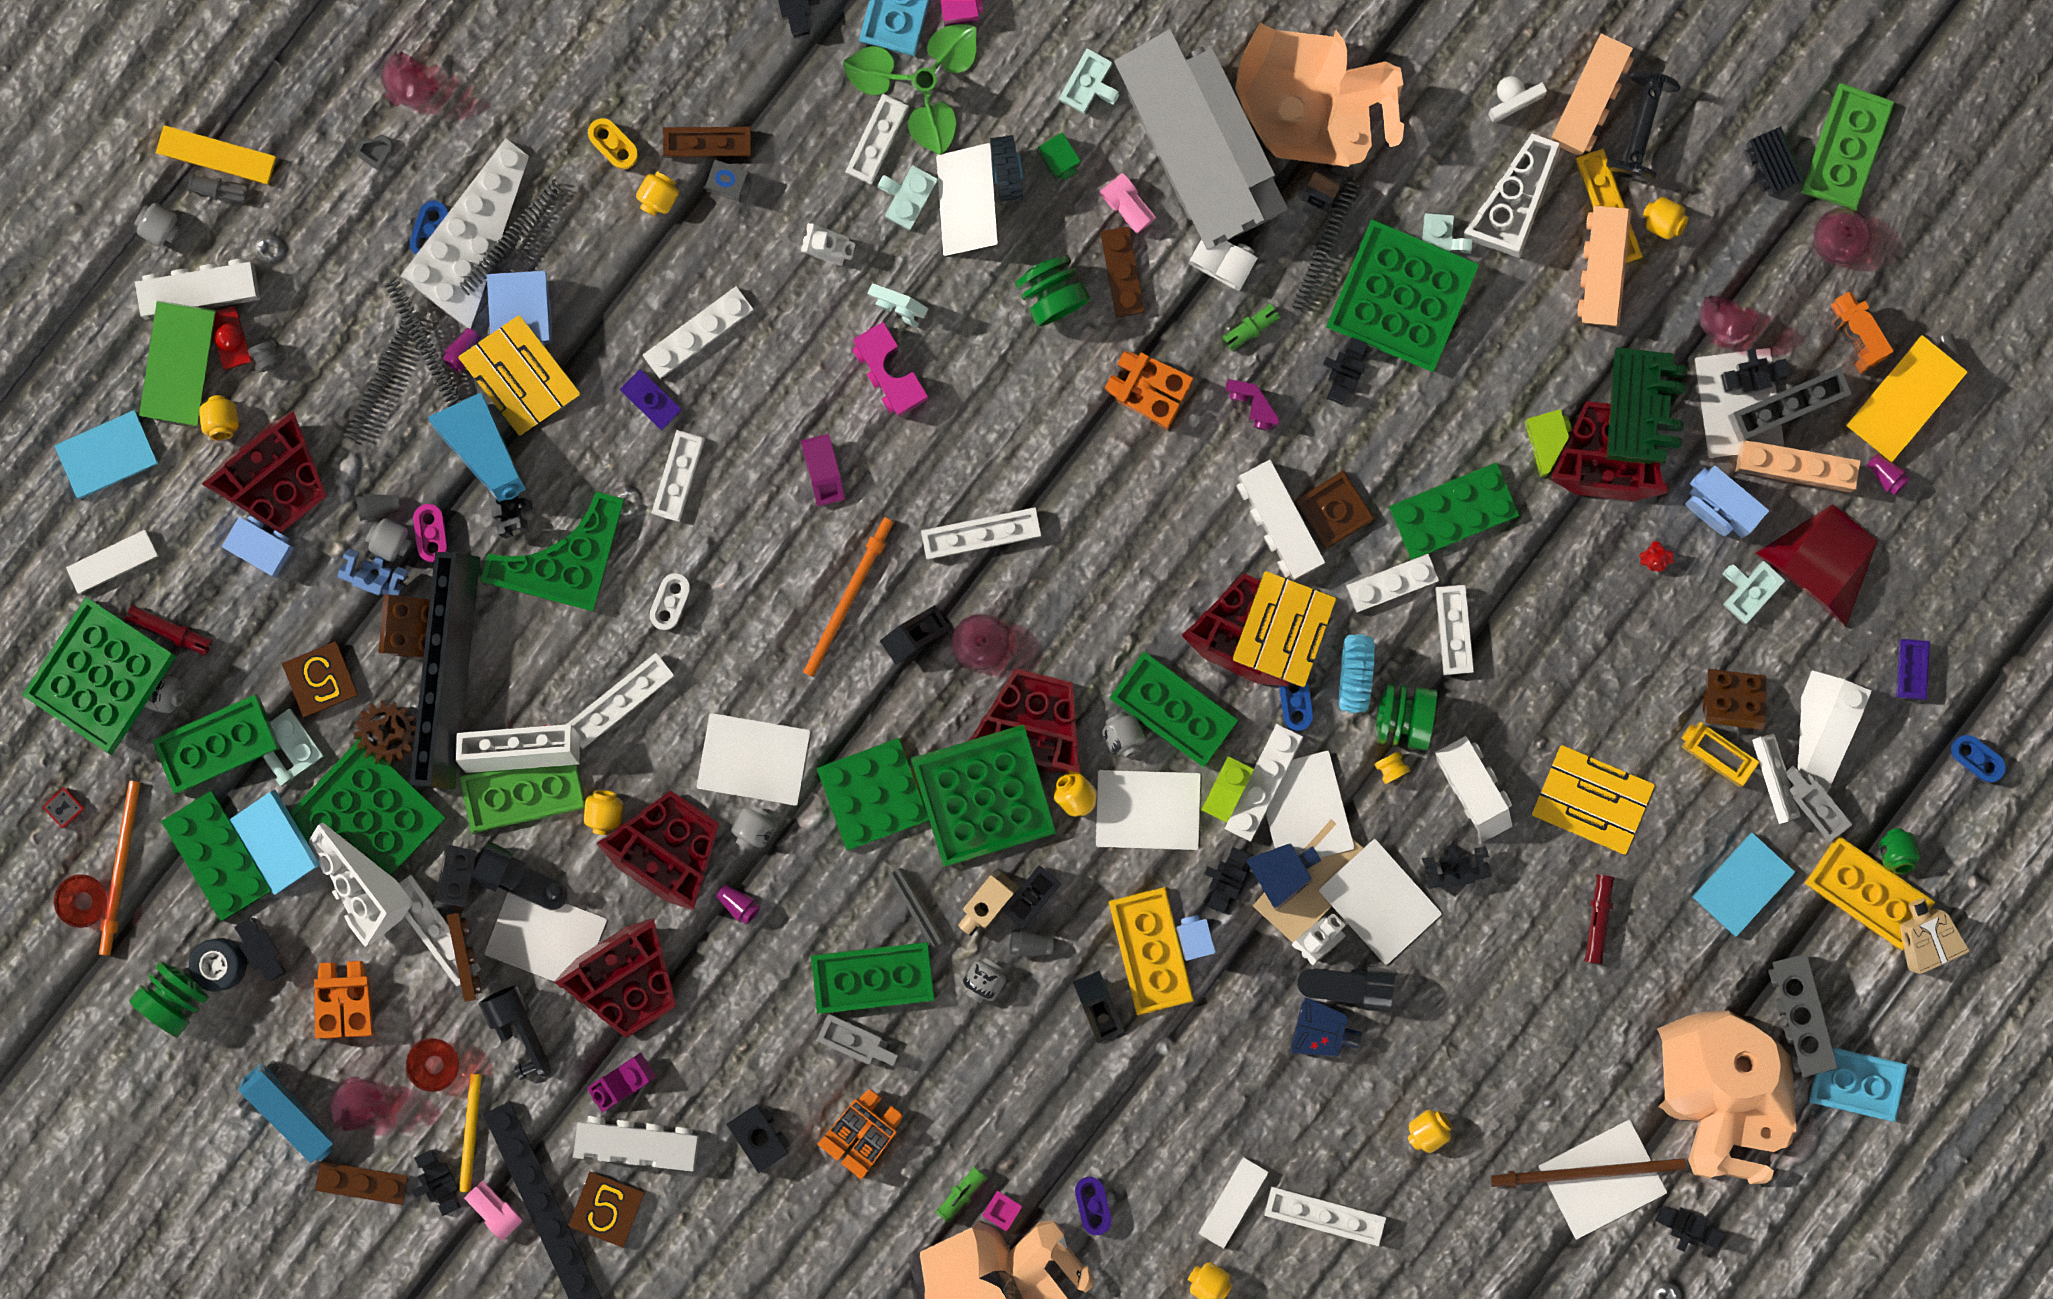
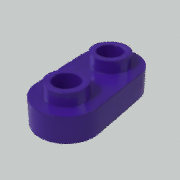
M1084 1177L1079 1180L1075 1187V1196L1082 1225L1088 1233L1102 1235L1111 1226V1215L1104 1186L1095 1177ZM1086 1186H1093L1095 1188V1194L1092 1197H1087L1084 1194ZM1095 1214L1102 1217V1223L1098 1226L1091 1223V1217Z

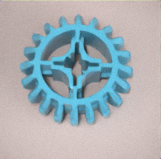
M1364 634L1348 635L1344 640L1338 703L1340 709L1348 711V713H1365L1370 704L1375 643L1372 637L1365 636Z

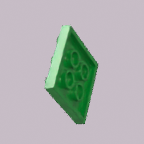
M899 738L816 768L847 851L929 821Z

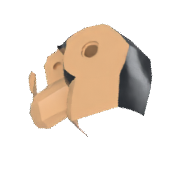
M978 1220L973 1227L919 1253L909 1255L911 1287L914 1299H1067L1044 1269L1049 1260H1055L1074 1285L1085 1293L1093 1287L1095 1279L1089 1267L1083 1266L1067 1246L1064 1239L1065 1231L1055 1220L1038 1222L1011 1250L1002 1235L995 1228Z

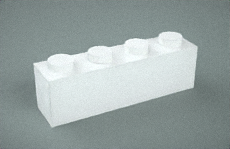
M234 259L228 261V266L217 267V264H206L200 266L199 271L189 272L188 269H177L171 271V276L160 277V274L142 276V281L135 282L140 316L145 320L154 319L156 302L158 300L205 309L260 300L255 266L251 262H246V259Z
M1271 460L1239 475L1238 480L1240 483L1236 487L1243 500L1249 498L1254 508L1250 510V513L1257 526L1262 524L1265 528L1267 535L1264 536V539L1270 551L1276 550L1281 558V561L1277 563L1284 577L1290 576L1292 581L1323 566L1325 561Z
M571 724L457 733L456 761L465 773L579 764L580 736Z

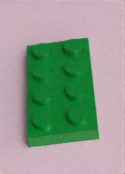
M1497 462L1388 507L1410 561L1519 516Z
M1144 651L1109 697L1112 702L1130 715L1135 716L1138 721L1202 768H1204L1238 721Z
M259 694L252 695L152 740L173 794H179L281 749Z
M210 791L163 819L161 823L219 920L223 922L272 891L229 821L230 819L213 791Z
M928 942L811 955L817 1014L934 1001Z

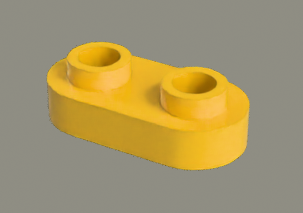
M600 118L590 124L588 128L589 140L614 167L625 170L635 165L638 159V151L635 145L612 121ZM601 130L609 132L606 139L598 138V133ZM623 150L629 153L628 158L620 160L618 154Z

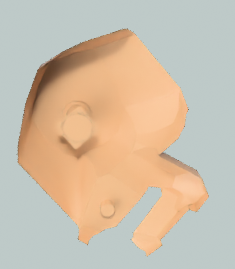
M1260 22L1239 64L1235 90L1248 119L1265 146L1275 157L1349 167L1351 164L1361 163L1372 146L1369 106L1377 102L1382 104L1385 139L1389 143V147L1401 143L1404 124L1400 122L1398 98L1403 87L1401 68L1388 62H1382L1346 70L1347 48L1344 39L1337 32V29L1335 30L1334 37L1275 30Z
M1730 1011L1701 1012L1657 1028L1662 1039L1665 1101L1658 1107L1676 1119L1700 1121L1688 1158L1694 1175L1707 1179L1726 1175L1747 1179L1749 1184H1766L1772 1179L1774 1170H1771L1767 1165L1731 1158L1729 1152L1733 1145L1775 1152L1792 1144L1794 1133L1796 1132L1792 1057L1777 1041L1765 1032Z

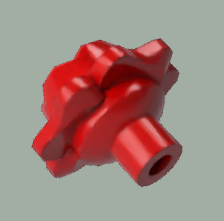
M1658 541L1652 542L1645 552L1639 554L1640 564L1647 566L1650 571L1662 572L1666 569L1667 565L1674 563V552L1666 550L1662 543Z

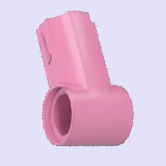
M1123 173L1099 191L1107 204L1114 211H1118L1136 234L1144 230L1156 219V216L1137 195L1138 191Z
M484 1180L464 1198L482 1216L486 1226L501 1241L507 1238L524 1221L522 1216L508 1202H504Z

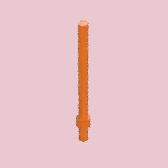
M884 517L874 537L870 536L865 546L867 550L803 673L814 677L877 554L881 555L886 545L884 541L894 524L890 519Z
M129 781L107 909L105 919L101 920L100 931H102L99 955H111L114 933L118 932L119 922H117V915L141 782Z

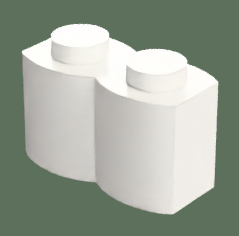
M1201 239L1188 264L1214 277L1223 284L1240 291L1257 257L1253 255L1254 250L1241 243L1235 246L1227 240L1207 250Z

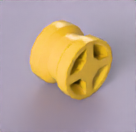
M1400 750L1374 763L1376 769L1381 770L1383 774L1382 780L1384 784L1411 771L1402 762L1403 755Z

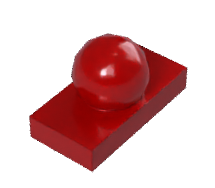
M232 306L216 311L213 339L223 370L226 371L252 363L237 307Z

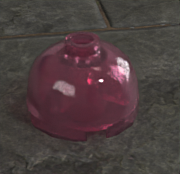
M394 51L382 68V86L387 91L385 97L395 106H399L400 103L407 107H418L426 104L439 91L440 85L434 76L428 79L423 72L426 68L404 52L398 54L397 51Z
M1848 207L1834 208L1824 213L1816 222L1813 232V246L1818 256L1826 263L1832 265L1849 266L1859 261L1869 250L1872 241L1871 226L1867 218L1859 211Z
M1709 295V297H1704L1701 305L1699 322L1704 333L1711 337V343L1726 348L1728 343L1739 344L1751 336L1760 315L1747 306L1745 311H1743L1742 308L1737 306L1738 303L1732 300Z
M972 614L962 619L956 626L951 639L952 651L957 661L965 668L975 672H987L998 667L1006 658L1009 650V634L1005 626L998 619L987 614ZM977 636H980L979 640L974 641ZM983 637H985L986 643L982 641Z
M359 1077L346 1079L332 1096L330 1104L335 1128L339 1129V1126H343L344 1131L360 1130L376 1124L373 1118L382 1114L384 1119L391 1112V1106L384 1089L374 1081L360 1079Z

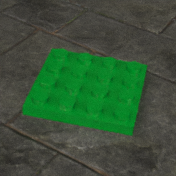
M1371 219L1326 327L1434 372L1479 264Z
M85 597L22 696L108 754L113 755L177 656L91 599Z
M1024 725L911 758L943 867L1056 834Z
M357 740L289 813L309 846L308 841L317 826L324 823L392 876L441 825L446 817L391 765H387L385 759L381 758L378 764H375V756L373 755L365 759L366 749L357 750V744L361 741Z

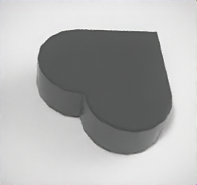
M379 135L373 140L370 138L361 139L357 142L355 151L361 160L380 172L393 154L394 144L388 136Z

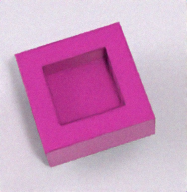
M997 1190L982 1216L1007 1231L1022 1205Z

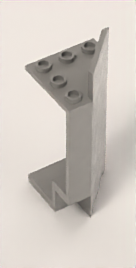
M1171 29L1114 61L1129 91V100L1189 221H1193L1207 250L1245 233L1288 210L1272 178L1275 174L1213 48L1205 51L1202 46L1188 53V56L1184 58Z

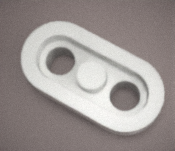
M677 573L669 574L661 582L650 610L651 623L660 630L666 631L674 628L680 619L690 594V584L683 575ZM676 583L680 584L681 591L678 594L671 593V586ZM662 611L670 612V619L668 621L660 620V613Z

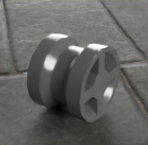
M275 340L260 343L248 350L249 356L254 358L256 362L255 370L257 373L271 370L284 362L275 350L277 347Z

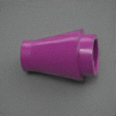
M466 328L443 352L445 355L442 361L451 369L461 373L466 367L458 357L476 345L481 336L474 330Z
M1879 453L1866 465L1873 472L1887 493L1890 491L1894 496L1910 481V478L1906 475V470L1885 459Z
M727 884L716 895V899L725 906L738 923L743 922L748 925L761 908L756 903V899L731 888Z

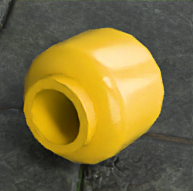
M658 171L655 175L648 174L636 193V198L642 203L640 209L654 217L657 212L662 214L668 213L679 195V190L675 187L677 182Z
M1660 197L1654 203L1649 202L1643 213V218L1646 219V229L1667 240L1675 236L1679 237L1683 233L1689 219L1684 206L1665 197Z
M215 395L209 397L208 401L200 406L201 430L211 440L223 441L230 439L233 433L238 430L237 406L233 401L225 399L222 395Z
M1068 774L1059 778L1053 795L1054 800L1068 815L1076 817L1087 815L1093 810L1096 805L1097 791L1082 774Z
M596 790L593 792V795L586 798L584 823L586 826L593 828L594 834L609 835L610 830H615L621 826L623 802L617 797V793L608 790Z
M1429 1109L1409 1123L1410 1135L1408 1140L1417 1151L1422 1149L1427 1153H1433L1450 1141V1131L1453 1127L1444 1113L1440 1110L1435 1112Z
M1212 1262L1205 1263L1202 1268L1196 1265L1188 1278V1281L1192 1283L1190 1294L1197 1299H1226L1233 1287V1284L1230 1283L1231 1275Z

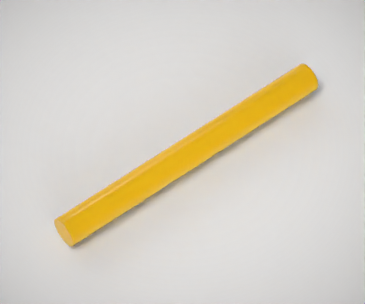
M470 1073L460 1192L471 1191L482 1074Z

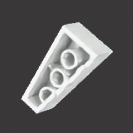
M1535 134L1530 135L1503 178L1495 186L1488 200L1484 202L1477 216L1465 230V239H1472V242L1518 258L1521 257L1560 152V144L1558 142Z
M588 1116V1121L577 1123L573 1158L584 1159V1157H591L598 1161H622V1163L632 1165H652V1167L695 1171L699 1135H693V1129L676 1127L675 1132L663 1131L664 1125L647 1123L646 1128L634 1127V1121L617 1119V1125L606 1124V1118Z

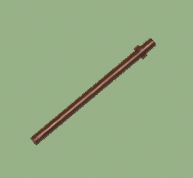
M1684 1158L1524 1173H1515L1513 1170L1508 1171V1174L1491 1175V1186H1509L1511 1189L1516 1188V1185L1679 1171L1686 1170V1163Z

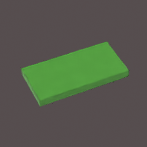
M1839 83L1800 193L1856 212L1894 101Z
M159 300L156 302L139 416L198 426L199 408L202 405L216 310Z
M577 765L486 771L459 776L471 834L585 809V798Z

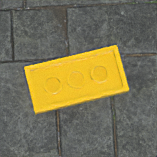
M1921 335L1846 426L1889 461L1893 462L1968 371L1925 336Z
M1840 836L1833 840L1804 883L1901 951H1903L1904 945L1900 925L1913 919L1909 904L1918 899H1925L1929 910L1935 904L1932 899Z
M1166 887L1108 901L1136 1014L1140 1015L1194 1001Z

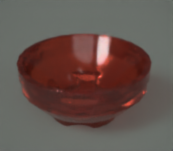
M82 874L73 875L66 878L57 887L54 894V909L57 916L67 925L76 928L90 927L96 924L107 910V892L100 881L94 877ZM85 892L92 897V905L87 910H81L76 905V898L80 893Z
M428 1038L415 1044L409 1051L406 1059V1072L410 1081L417 1088L427 1092H438L449 1087L455 1081L460 1069V1061L455 1049L446 1041L437 1038ZM431 1056H438L443 1061V1069L437 1074L430 1073L426 1067V1062Z

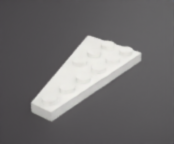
M506 138L400 275V278L465 328L471 329L487 279H483L475 273L483 281V284H480L471 277L479 285V288L468 282L475 290V292H472L464 286L470 293L469 296L460 287V282L464 283V278H468V274H472L471 270L475 269V265H479V261H483L484 256L487 257V252H491L490 248H495L494 244H499L498 240L502 238L529 158L526 153ZM482 264L490 272L491 269ZM478 268L481 271V273L485 275L487 278V274L483 270Z

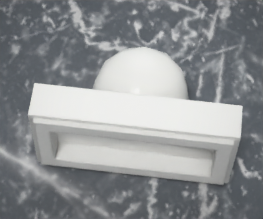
M1515 76L1504 77L1497 85V95L1503 103L1491 108L1488 113L1492 122L1496 123L1544 98L1547 90L1543 82L1525 91V86L1521 79Z

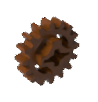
M384 700L380 702L379 708H376L372 703L369 704V713L362 710L359 717L363 721L356 720L354 725L356 729L360 730L354 732L353 739L361 740L357 744V750L365 748L364 758L367 759L371 755L375 756V764H378L382 758L385 759L387 765H390L393 757L398 762H401L403 759L402 752L410 755L412 749L409 745H414L415 737L411 735L415 734L416 726L410 725L415 718L414 716H405L406 707H403L400 711L397 710V705L394 701L391 707H386ZM385 715L384 718L378 721L373 720L375 717ZM395 719L402 724L403 728H399ZM389 723V735L383 743L382 731L386 724ZM367 737L373 739L376 747L370 743ZM392 745L399 746L392 750H386V748Z

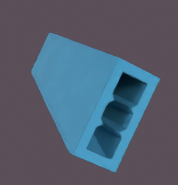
M481 392L428 417L436 433L499 502L513 499L520 492L526 490L489 405Z
M263 1062L240 1081L238 1091L310 1163L315 1159H318L320 1162L332 1152L333 1149L330 1146L333 1144L334 1139Z

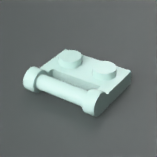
M291 709L286 710L270 722L280 747L294 765L291 769L286 770L274 752L262 756L277 776V783L282 787L325 756Z

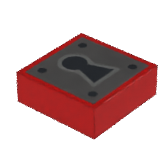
M63 787L42 807L62 829L85 810L66 787Z

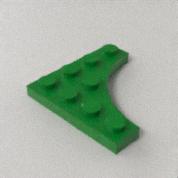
M596 491L587 513L575 530L565 539L563 538L543 551L529 555L501 556L488 553L480 582L594 612L625 500Z

